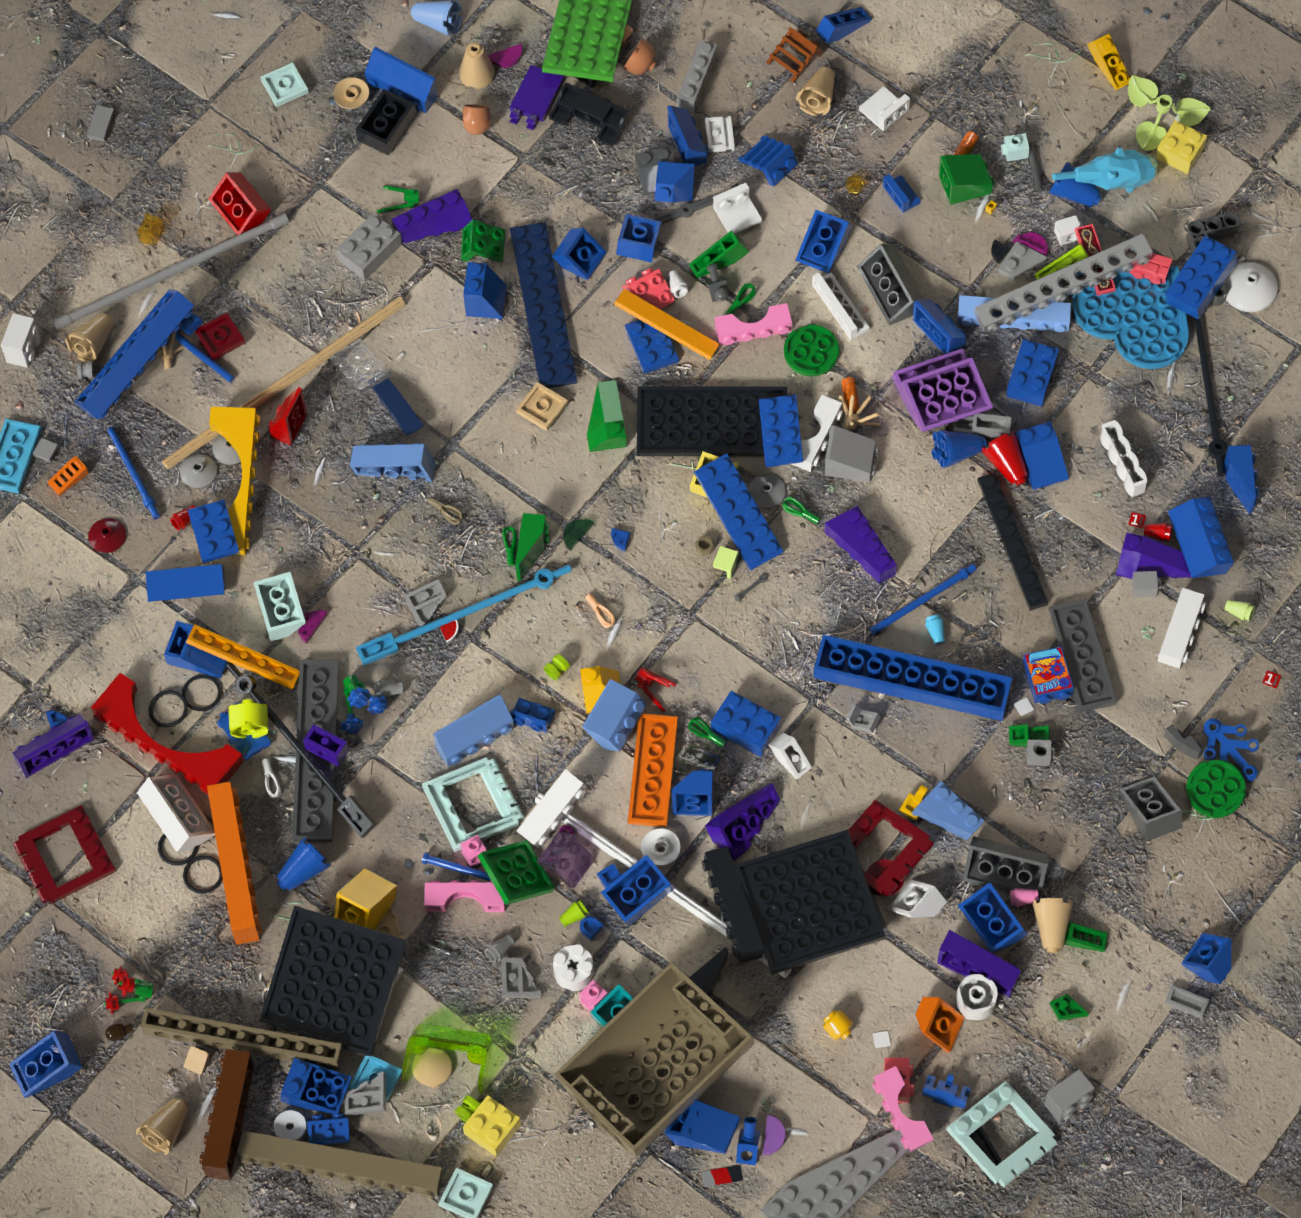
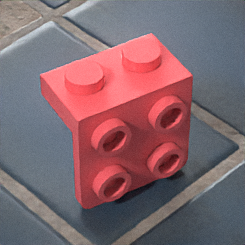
M650 267L641 272L642 276L638 278L633 276L627 279V284L622 286L623 289L660 310L674 302V297L659 268L652 270Z

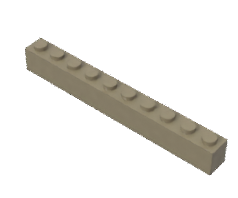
M248 1131L242 1132L237 1152L239 1160L249 1165L259 1163L266 1168H273V1166L281 1167L283 1171L287 1172L297 1170L308 1176L318 1174L325 1179L340 1178L341 1181L346 1183H352L353 1181L361 1182V1185L367 1187L378 1185L384 1190H392L394 1188L399 1189L405 1194L421 1193L420 1195L426 1198L438 1197L443 1177L442 1167Z

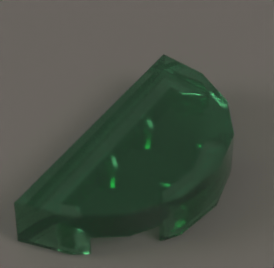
M580 519L573 520L567 524L564 529L563 540L569 551L591 529L594 521Z

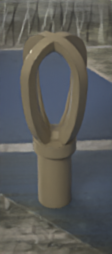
M432 496L428 499V503L437 508L451 524L457 525L463 520V514L458 508L441 503ZM445 510L450 511L451 513L457 515V516L459 517V519H458V518H454L453 516H451L450 514H448Z

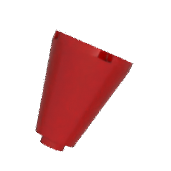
M1011 431V436H1008L1006 433L988 443L990 446L988 449L982 448L981 451L985 457L1012 485L1016 484L1019 486L1027 481L1028 472L1016 434Z

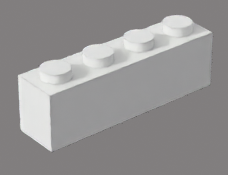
M1182 588L1159 653L1158 662L1179 669L1182 662L1186 663L1189 654L1186 651L1187 646H1192L1195 635H1192L1193 629L1197 630L1200 619L1197 618L1198 614H1203L1206 602H1203L1204 594Z
M565 769L518 828L517 832L537 848L545 845L549 840V834L552 830L558 829L561 825L560 820L564 815H568L573 810V804L576 800H580L585 795L587 786Z

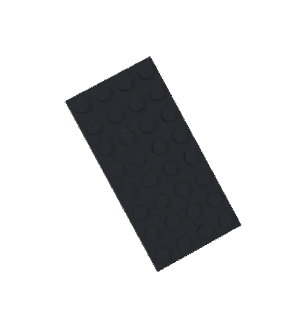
M638 386L637 456H701L702 452L715 456H723L725 454H728V456H764L759 399L787 396V387Z

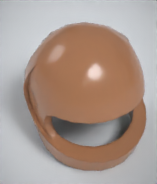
M475 104L464 105L462 114L465 130L474 135L486 132L490 128L492 121L490 107Z

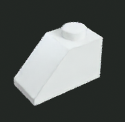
M782 733L768 744L777 760L795 779H799L812 768L794 737Z

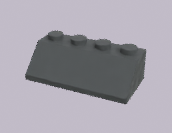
M880 244L857 265L889 325L913 316L914 302L924 298L895 246Z
M973 836L962 881L982 886L990 882L995 889L1010 892L1014 888L1038 889L1040 900L1050 855Z

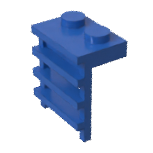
M766 135L760 137L761 140L743 157L740 156L738 160L763 171L769 185L774 187L798 165L791 145H784L782 141L777 142L776 139H770Z

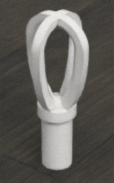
M268 758L263 759L262 764L265 771V786L268 796L271 798L281 795L279 782L274 775V771H272L270 760ZM269 778H272L276 784L277 790L275 793L270 791Z

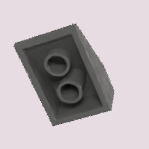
M1155 776L1119 789L1127 809L1146 841L1183 828L1180 808Z

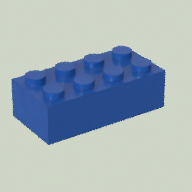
M1204 236L1165 293L1167 304L1199 320L1237 264V251Z

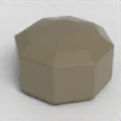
M708 536L699 537L695 542L696 552L702 556L710 555L714 550L713 540Z

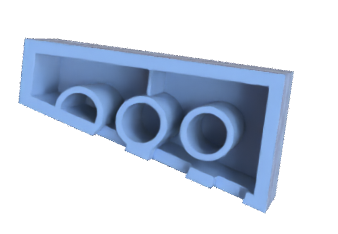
M397 443L396 445L361 444L360 446H353L350 467L356 475L380 477L381 474H385L390 478L397 479L401 475L409 477V480H417V477L426 478V481L433 482L436 462L426 446L421 443L409 445Z

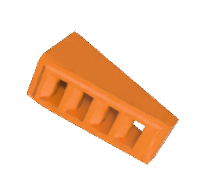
M74 456L47 483L60 496L89 473L87 467L77 456ZM64 476L68 480L67 482L62 479ZM57 481L63 485L61 488L56 484Z

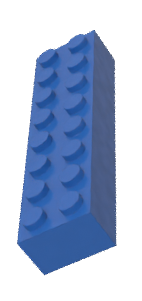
M169 289L74 403L90 417L97 420L104 418L109 412V406L112 403L115 404L120 399V393L132 385V379L135 375L138 376L143 372L146 362L154 359L157 355L156 350L160 346L163 347L169 340L167 337L180 328V322L183 318L186 319L191 315L194 305L179 291Z

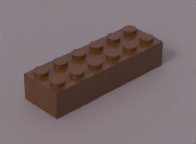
M226 1049L225 1055L221 1056L220 1067H222L221 1074L217 1075L216 1079L218 1090L217 1094L214 1093L212 1098L214 1109L213 1113H209L208 1117L210 1128L209 1132H206L204 1135V1144L206 1146L205 1151L201 1152L199 1163L202 1164V1170H204L208 1178L231 1180L255 1066L250 1052Z

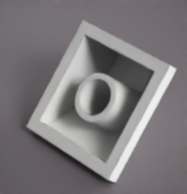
M910 880L887 909L888 911L911 918L935 917L941 912L947 901L935 886Z

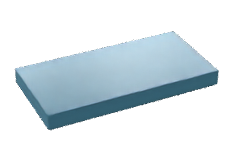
M5 419L0 433V490L20 493L42 431L41 426Z

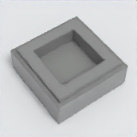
M41 438L33 452V456L51 462L59 446L56 443Z

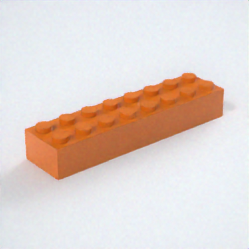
M231 782L207 786L232 934L236 945L259 941L258 933H262L258 917V906L255 900V889L252 883L253 877L249 865V854L245 843L246 837L242 826L243 820L239 808V797L236 788H232Z

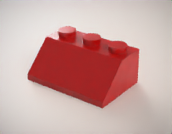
M226 172L208 198L237 235L262 224L271 211V208L241 172Z

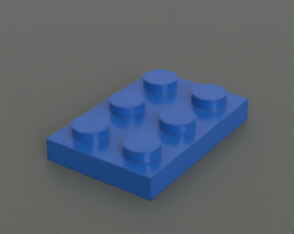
M641 320L625 324V330L644 374L679 362L669 336Z
M225 500L188 509L202 563L240 553Z

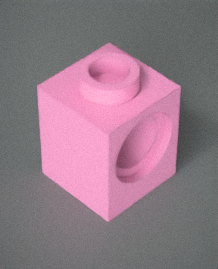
M476 835L460 843L461 852L469 866L472 868L480 864L478 855L487 850L479 836Z
M592 980L579 994L580 1003L591 1011L608 993Z

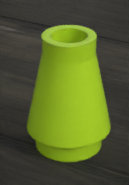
M580 900L578 902L574 901L559 917V920L566 927L586 918L585 915L589 912Z

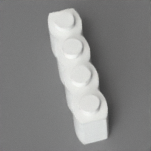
M1113 420L1102 425L1100 440L1104 448L1108 450L1109 459L1116 466L1118 476L1124 481L1125 490L1131 497L1145 493L1147 477L1145 472L1139 467L1136 455L1131 452L1129 441L1122 436L1123 431L1120 424Z

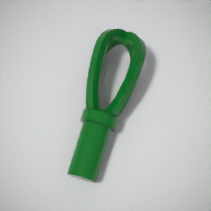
M750 283L744 284L733 304L725 313L727 315L734 314L738 308L748 303L756 294L755 286ZM751 288L752 291L740 301L743 294Z
M787 497L783 501V509L789 514L806 518L816 525L819 523L821 518L809 512L794 497ZM788 502V503L793 504L794 506H796L797 508H799L801 511H798V510H796V509L790 507V506L787 505L786 503Z
M510 526L505 527L502 533L507 553V566L513 567L515 566L514 553L517 534L515 528ZM509 530L513 532L511 548L508 546L506 537Z
M694 717L690 720L688 724L690 732L713 741L721 748L724 747L726 741L716 735L703 719ZM693 723H695V724H697L698 726H700V727H701L703 730H705L706 732H704V731H702L701 729H699L698 727H696Z

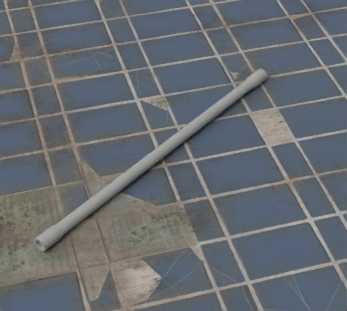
M285 213L278 215L266 223L72 313L56 318L52 322L56 330L64 328L91 313L270 230L277 229L289 223V220Z

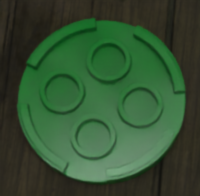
M809 324L793 330L788 335L784 343V358L788 366L798 374L819 376L827 373L836 365L840 348L837 339L830 330L820 325Z
M1211 760L1200 763L1192 770L1187 779L1186 794L1189 803L1199 814L1209 818H1224L1233 814L1239 809L1245 797L1246 787L1241 772L1234 765L1223 760Z

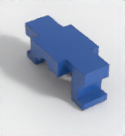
M950 1073L946 1081L939 1080L937 1087L933 1088L936 1077L928 1074L922 1095L932 1098L933 1102L951 1108L954 1105L965 1109L971 1088L963 1086L960 1096L956 1095L959 1086L952 1084L954 1074Z

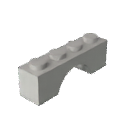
M702 40L699 41L678 94L677 107L687 109L691 114L696 112L705 78L708 72L712 71L716 61V44Z

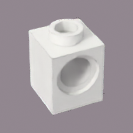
M1076 215L1055 221L1054 232L1060 246L1078 241L1075 228L1082 227L1083 224L1081 221H1078Z

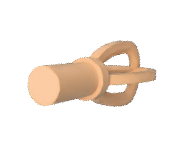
M591 593L588 594L585 599L593 607V610L596 611L600 623L605 628L614 625V614L607 607L601 605ZM599 610L603 611L611 619V622H607L601 616Z

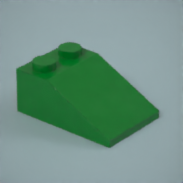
M523 513L515 562L517 581L523 579L545 549V543L549 542L550 531L549 522H546V515Z

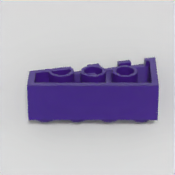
M455 189L392 218V225L400 233L403 244L425 239L426 236H439L444 232H458L459 229H463L472 221L464 199L458 189Z

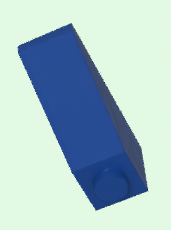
M862 7L833 13L823 17L816 32L827 44L839 41L871 22L872 18Z

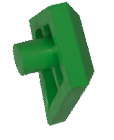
M1068 994L1049 1002L1059 1021L1088 1017L1089 1015Z

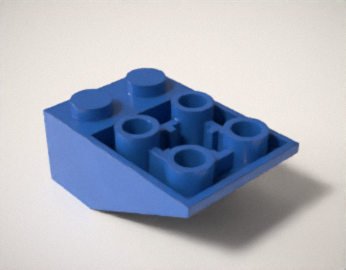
M1251 445L1228 446L1224 461L1225 480L1247 512L1252 513L1253 506H1256V498L1259 497V488L1255 486L1257 470L1253 469L1255 452H1252Z
M176 621L164 653L166 663L222 678L228 661L187 644L186 641L194 625Z
M294 1058L280 1094L281 1102L302 1109L338 1115L352 1077Z
M696 1100L666 1129L665 1134L678 1146L726 1154L741 1118Z

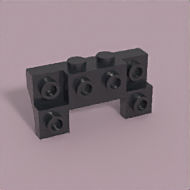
M566 82L560 90L558 99L549 114V119L563 126L567 124L571 116L584 120L601 128L597 135V141L613 148L621 135V129L630 115L629 110L612 103L610 100L600 98L590 91L587 92Z

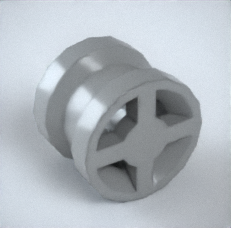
M91 360L85 363L78 361V379H83L84 377L94 379V361Z

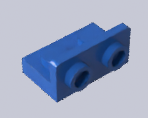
M518 698L510 715L513 723L516 725H526L536 732L543 731L547 733L554 717L555 709Z
M339 1112L338 1115L332 1114V1117L316 1114L308 1119L309 1143L325 1145L350 1142L349 1116L344 1115L343 1112Z

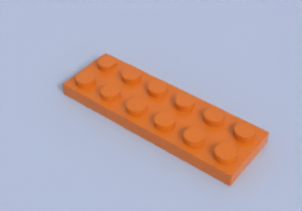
M641 714L638 719L628 824L667 827L678 716Z

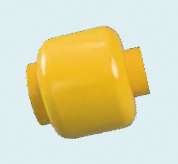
M833 1010L823 1019L825 1022L823 1024L824 1030L834 1040L840 1037L844 1040L852 1033L850 1028L853 1022L842 1010L837 1012Z

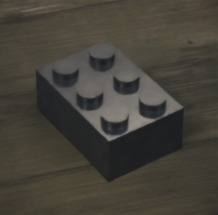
M383 89L357 126V141L389 156L416 116L415 103Z

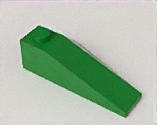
M616 380L597 383L587 431L589 452L627 447Z

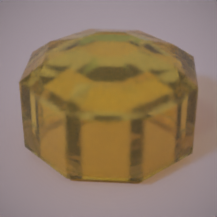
M852 175L847 178L845 187L849 193L857 194L862 191L864 181L860 176Z

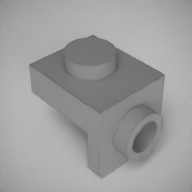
M853 704L846 720L853 730L873 733L880 716L875 712L861 710L858 704Z

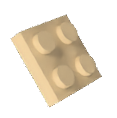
M537 382L517 407L516 413L547 431L567 406L568 400Z

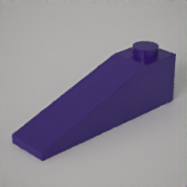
M1126 533L1116 572L1117 576L1132 579L1133 572L1157 571V578H1191L1181 551L1144 536Z

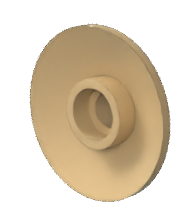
M354 77L345 78L336 84L333 91L334 100L339 106L346 109L359 108L368 100L369 88L361 79Z

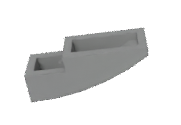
M978 413L953 422L952 431L978 434L979 436H984V438L1000 437L1006 433L1010 435L1011 417Z

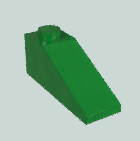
M731 230L689 263V266L695 276L700 278L710 273L707 271L709 264L715 263L718 266V270L736 263L749 253V250L743 240Z

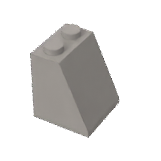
M831 425L825 458V476L870 482V476H874L876 464H873V459H877L878 448L875 447L876 440Z

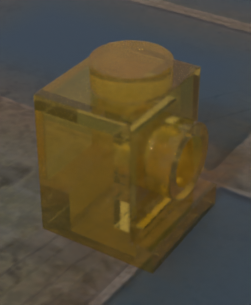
M146 213L137 231V236L142 243L155 246L165 229L163 220Z

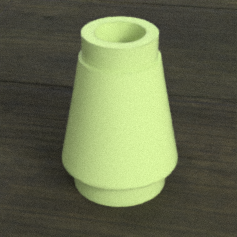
M1228 600L1225 605V611L1243 621H1250L1254 615L1255 606L1247 602Z

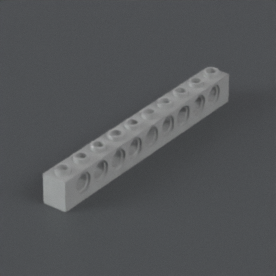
M1142 233L975 307L974 315L983 333L987 331L993 332L1005 323L1006 325L1016 321V318L1021 316L1027 317L1037 309L1043 310L1047 308L1050 303L1055 301L1061 302L1066 299V296L1081 293L1084 288L1089 286L1090 288L1095 287L1100 281L1115 278L1118 273L1129 272L1136 265L1147 264L1152 258L1153 251ZM1127 253H1134L1136 256L1131 258L1127 256ZM1116 260L1119 262V264L1113 265L1110 263V261ZM1098 267L1102 269V272H1095L1093 269ZM1083 275L1085 279L1080 280L1076 276ZM1066 282L1069 286L1062 287L1060 283ZM1050 290L1052 293L1046 295L1043 293V291ZM1033 297L1035 301L1028 302L1026 298ZM1015 304L1018 306V309L1013 310L1009 306ZM999 312L1001 316L995 317L992 313Z

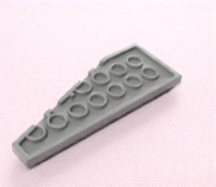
M894 1130L788 1182L760 1210V1213L765 1218H842L910 1150H905L900 1141V1138H902L900 1131Z

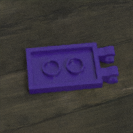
M530 65L510 105V123L517 125L521 115L528 117L526 128L534 130L537 121H544L564 81V76L544 73L542 68Z

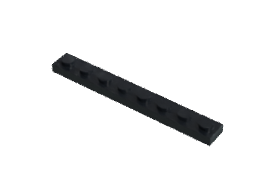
M996 473L978 477V485L1029 611L1047 606V598Z

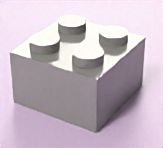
M1079 1069L1047 1092L1044 1105L1059 1124L1064 1120L1068 1122L1075 1116L1076 1111L1079 1109L1084 1110L1090 1106L1094 1087Z

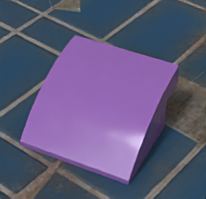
M963 348L893 372L892 378L909 414L922 432L993 409L972 357L967 359Z

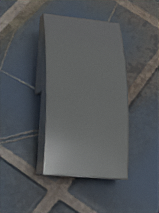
M1173 724L1166 728L1164 736L1174 747L1194 759L1200 758L1202 746L1198 740H1194L1191 735L1184 739L1183 733L1178 728L1176 729Z

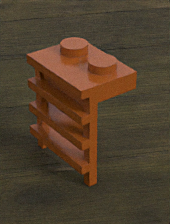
M789 27V31L782 37L779 45H776V49L769 55L770 57L766 63L770 65L775 60L794 74L790 80L794 83L815 54L821 57L824 51L820 49L821 44L817 41L806 39L808 35L802 30L796 31ZM786 42L807 57L803 63L782 48ZM779 51L800 65L797 72L776 57Z

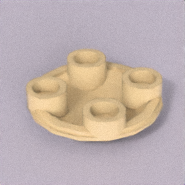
M428 1048L421 1051L415 1057L412 1063V1072L419 1083L437 1088L449 1078L452 1072V1062L444 1051L437 1048Z

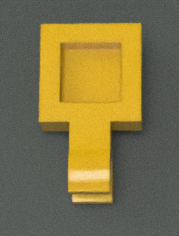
M921 785L915 795L909 793L898 811L915 821L918 816L916 817L911 813L922 802V798L928 788Z

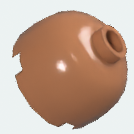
M642 38L623 69L634 75H642L647 70L652 71L657 63L654 61L656 56L654 47Z

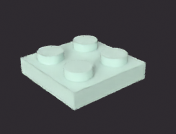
M293 62L260 77L276 107L309 93Z
M456 1168L438 1205L464 1218H478L494 1186L490 1182Z

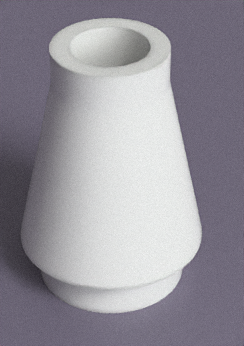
M670 271L667 274L670 291L676 298H681L687 294L688 285L679 276L677 271Z

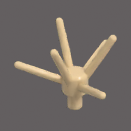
M172 332L168 349L166 344L161 347L162 350L160 348L157 349L158 353L155 357H160V361L163 360L165 369L172 368L171 359L173 354L185 348L183 345H180L172 350L176 332Z
M851 395L849 410L843 396H839L847 416L843 429L850 431L858 425L881 426L880 423L865 422L879 416L878 413L862 419L858 417L871 400V396L867 397L856 414H853L854 395Z

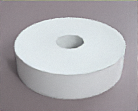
M284 1111L274 1121V1132L277 1137L300 1141L306 1134L307 1124L305 1118L297 1111ZM290 1124L294 1125L291 1130L287 1129V1126Z

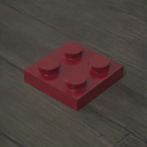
M228 313L195 330L196 335L212 360H216L246 344L245 339Z

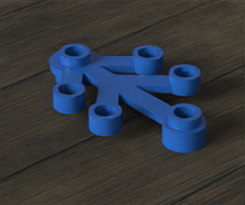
M1218 719L1207 720L1204 724V733L1208 736L1207 749L1204 751L1205 759L1208 761L1215 759L1216 753L1214 748L1217 738L1221 743L1219 760L1227 762L1229 753L1242 769L1243 778L1248 782L1256 780L1258 777L1257 768L1254 765H1248L1235 748L1256 752L1259 749L1258 741L1256 739H1250L1249 741L1227 739L1223 734H1236L1238 737H1244L1247 734L1246 726L1243 724L1226 726L1222 725ZM1216 725L1217 729L1212 731L1210 730V726ZM1239 728H1243L1245 730L1241 734L1237 732ZM1251 743L1257 744L1255 748L1249 747ZM1207 752H1213V756L1207 757ZM1248 769L1253 770V773L1251 775L1246 774V771Z

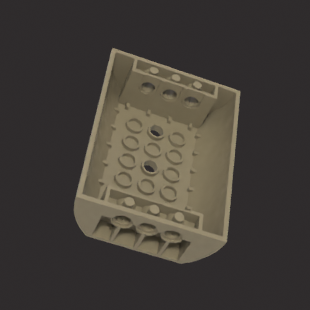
M671 962L554 1075L578 1105L632 1157L637 1158L739 1060L755 1042L753 1037ZM690 1042H698L694 1049H688ZM661 1070H668V1074L665 1077H659ZM632 1098H639V1102L636 1105H629Z

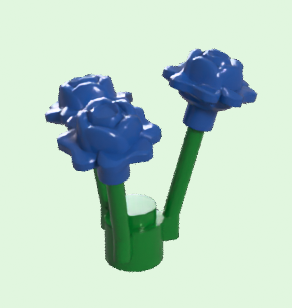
M349 675L343 680L345 687L343 692L346 697L348 719L342 722L341 728L346 730L348 734H357L363 728L364 721L355 718L352 706L361 708L366 706L369 700L371 703L367 710L372 715L375 713L382 714L387 709L386 703L388 699L384 695L380 697L372 695L366 689L363 682H359L357 676Z

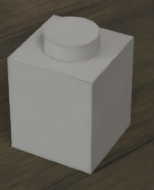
M1157 571L1133 572V597L1157 596V591L1161 590V579L1157 578Z

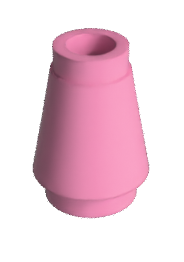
M1014 888V890H1010L1011 906H1016L1017 908L1033 903V900L1039 901L1038 889Z

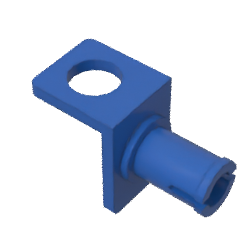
M746 1117L744 1119V1129H740L736 1163L756 1165L760 1131L756 1130L757 1119L755 1117ZM743 1151H750L753 1157L744 1159L741 1153Z

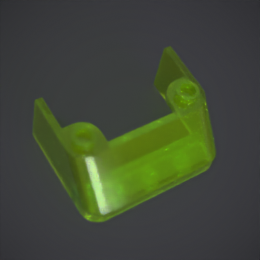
M419 1024L414 1028L407 1042L401 1071L403 1080L408 1082L413 1055H422L427 1050V1047L467 1052L469 1062L481 1065L477 1085L479 1094H483L493 1046L492 1039L485 1033Z

